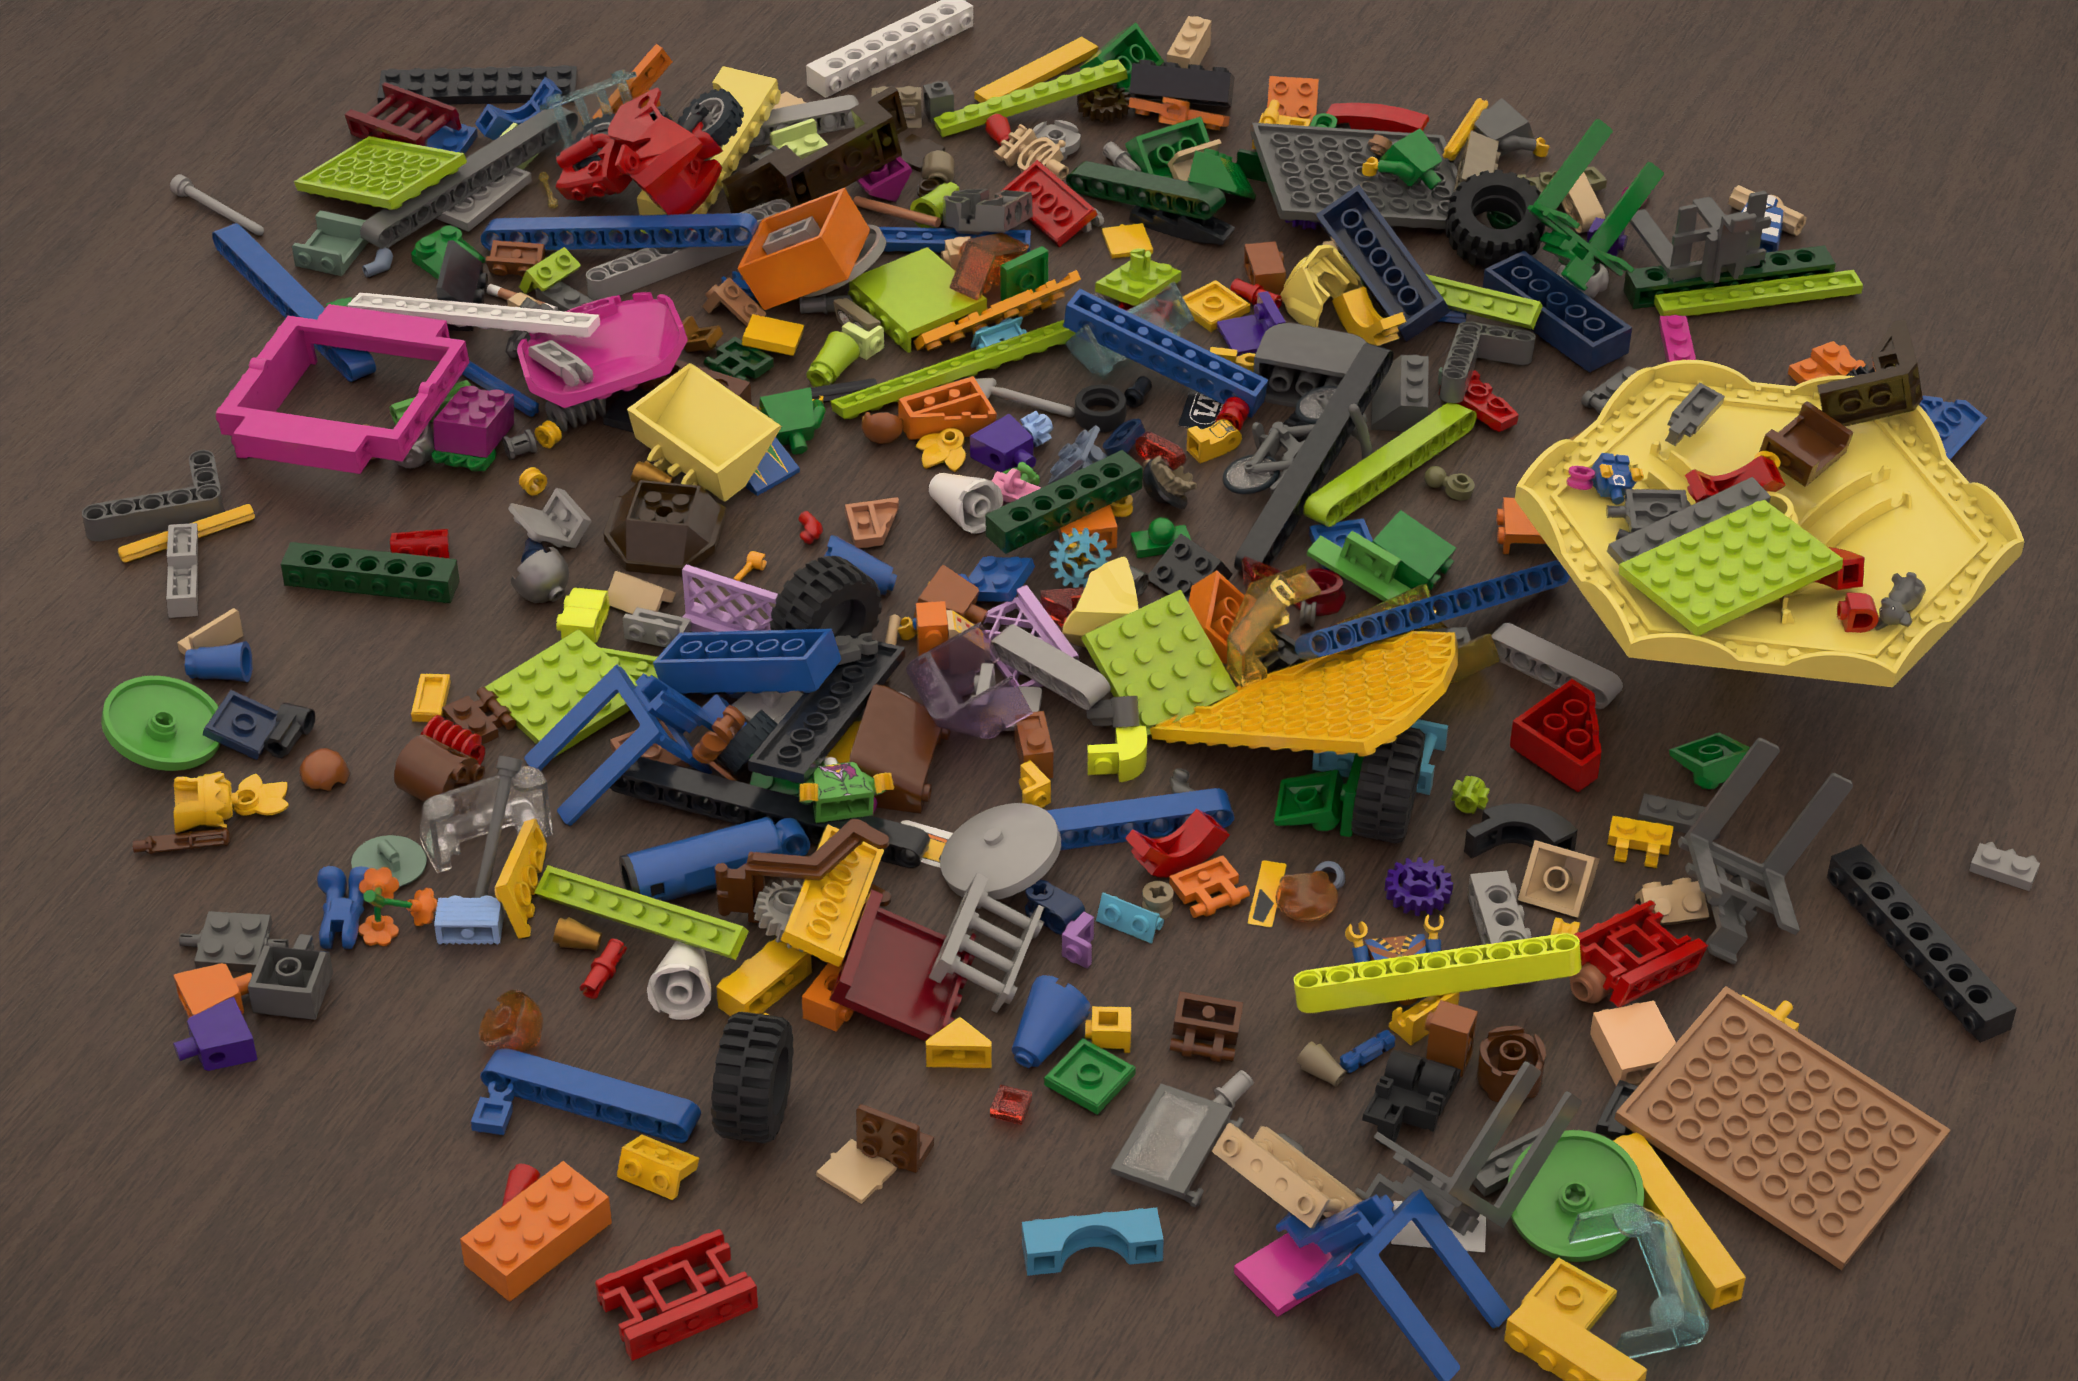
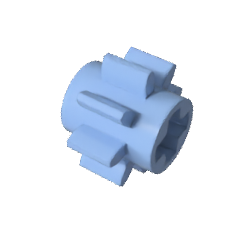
M1034 411L1020 419L1023 424L1022 426L1032 435L1035 447L1052 439L1049 433L1053 430V424L1047 415H1038V412Z

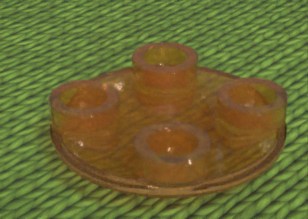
M1315 871L1313 873H1300L1281 877L1275 899L1278 908L1283 914L1294 920L1309 922L1320 920L1328 916L1335 909L1338 902V892L1333 883L1329 881L1327 873Z

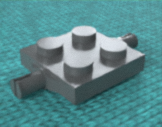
M1626 489L1624 497L1625 506L1607 505L1606 516L1607 518H1624L1628 523L1629 532L1633 533L1691 506V504L1687 500L1686 490Z
M208 911L204 928L199 934L181 933L179 937L180 946L198 947L194 961L196 969L223 963L227 965L229 971L254 972L265 945L289 948L288 939H270L269 934L273 923L271 915Z

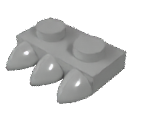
M1988 842L1986 844H1979L1969 871L2030 891L2040 863L2034 855L2026 858L2016 854L2013 848L2003 851L1997 849L1993 842Z

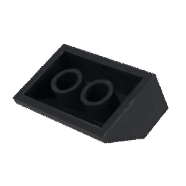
M448 240L436 286L438 300L484 304V289L488 287V274L483 273L482 262L454 240ZM447 324L448 331L474 330V326L458 327L455 324Z

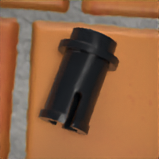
M1145 376L1138 377L1135 384L1124 392L1126 404L1129 407H1139L1144 403V397L1152 388V382L1149 378Z

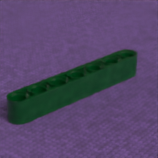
M1089 161L1079 164L1066 177L1067 185L1078 194L1203 220L1210 219L1226 203L1223 192L1213 186Z

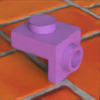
M1083 912L1075 921H1071L1062 934V956L1084 968H1088L1092 963V945L1090 942L1094 939L1093 916Z

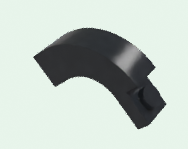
M1521 803L1502 804L1483 810L1482 822L1474 824L1466 830L1464 852L1473 859L1496 846L1506 843H1518L1533 848L1535 840L1575 851L1578 830L1565 818L1546 808Z

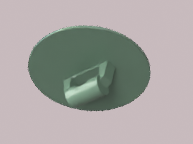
M395 835L380 836L366 841L356 849L351 861L352 869L360 866L377 870L381 867L389 868L392 871V877L398 879L399 887L415 881L424 872L427 863L426 854L418 843L409 838Z

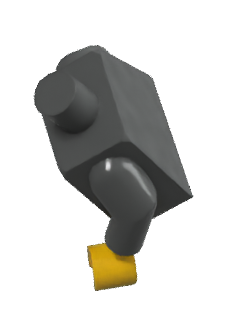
M1503 98L1498 100L1490 109H1483L1474 124L1477 133L1499 141L1497 151L1500 152V157L1511 151L1521 149L1533 151L1538 157H1546L1548 154L1549 145H1545L1546 141L1541 137L1535 140L1529 121Z

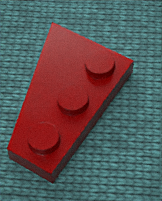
M1474 370L1464 400L1457 404L1475 411L1477 419L1498 432L1516 425L1519 414L1503 398L1496 397L1492 393V386L1489 383L1483 384L1479 380L1480 374Z

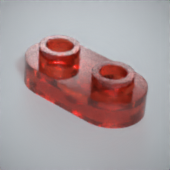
M1145 432L1136 440L1135 447L1137 453L1145 460L1153 459L1160 455L1161 459L1173 470L1184 466L1186 463V456L1178 445L1152 432Z

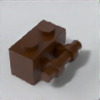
M1179 991L1173 1035L1185 1036L1184 1040L1171 1038L1169 1051L1180 1052L1182 1056L1190 1058L1192 1055L1209 1057L1211 1061L1218 1063L1221 1060L1234 1062L1236 1049L1223 1047V1043L1237 1044L1244 1002ZM1194 1039L1214 1041L1213 1045L1194 1042Z

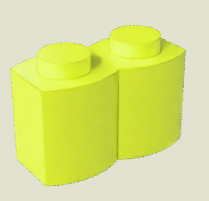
M573 588L570 596L566 595L564 611L562 614H558L556 623L557 631H561L562 639L579 629L591 641L597 643L610 608L608 591Z

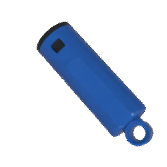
M766 817L619 856V866L624 889L665 902L716 888L715 866L718 863H725L729 869H738L747 863L749 852L805 856L810 849V841L796 819L784 818L774 825L773 821Z

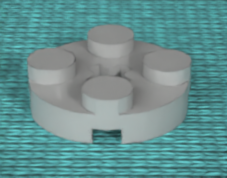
M1055 120V124L1047 125L1046 121L1032 129L1037 139L1047 137L1055 144L1059 140H1064L1066 145L1060 148L1064 157L1063 160L1067 159V155L1076 152L1080 147L1081 136L1078 133V128L1070 122Z

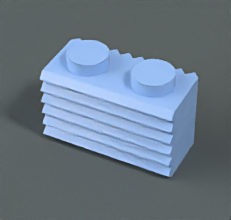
M456 895L449 898H438L434 921L437 943L440 945L442 943L446 945L449 943L453 945L455 943L459 945L461 943L465 945L468 943L471 945L474 943L478 945L480 943L484 945L495 943L498 945L501 941L504 919L502 902L488 895L480 898H463Z

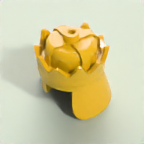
M220 771L204 774V776H198V778L176 777L174 779L175 807L173 815L175 834L200 825L227 828L224 820L232 817L233 805H239L238 792L232 793L231 783L225 779L224 773Z

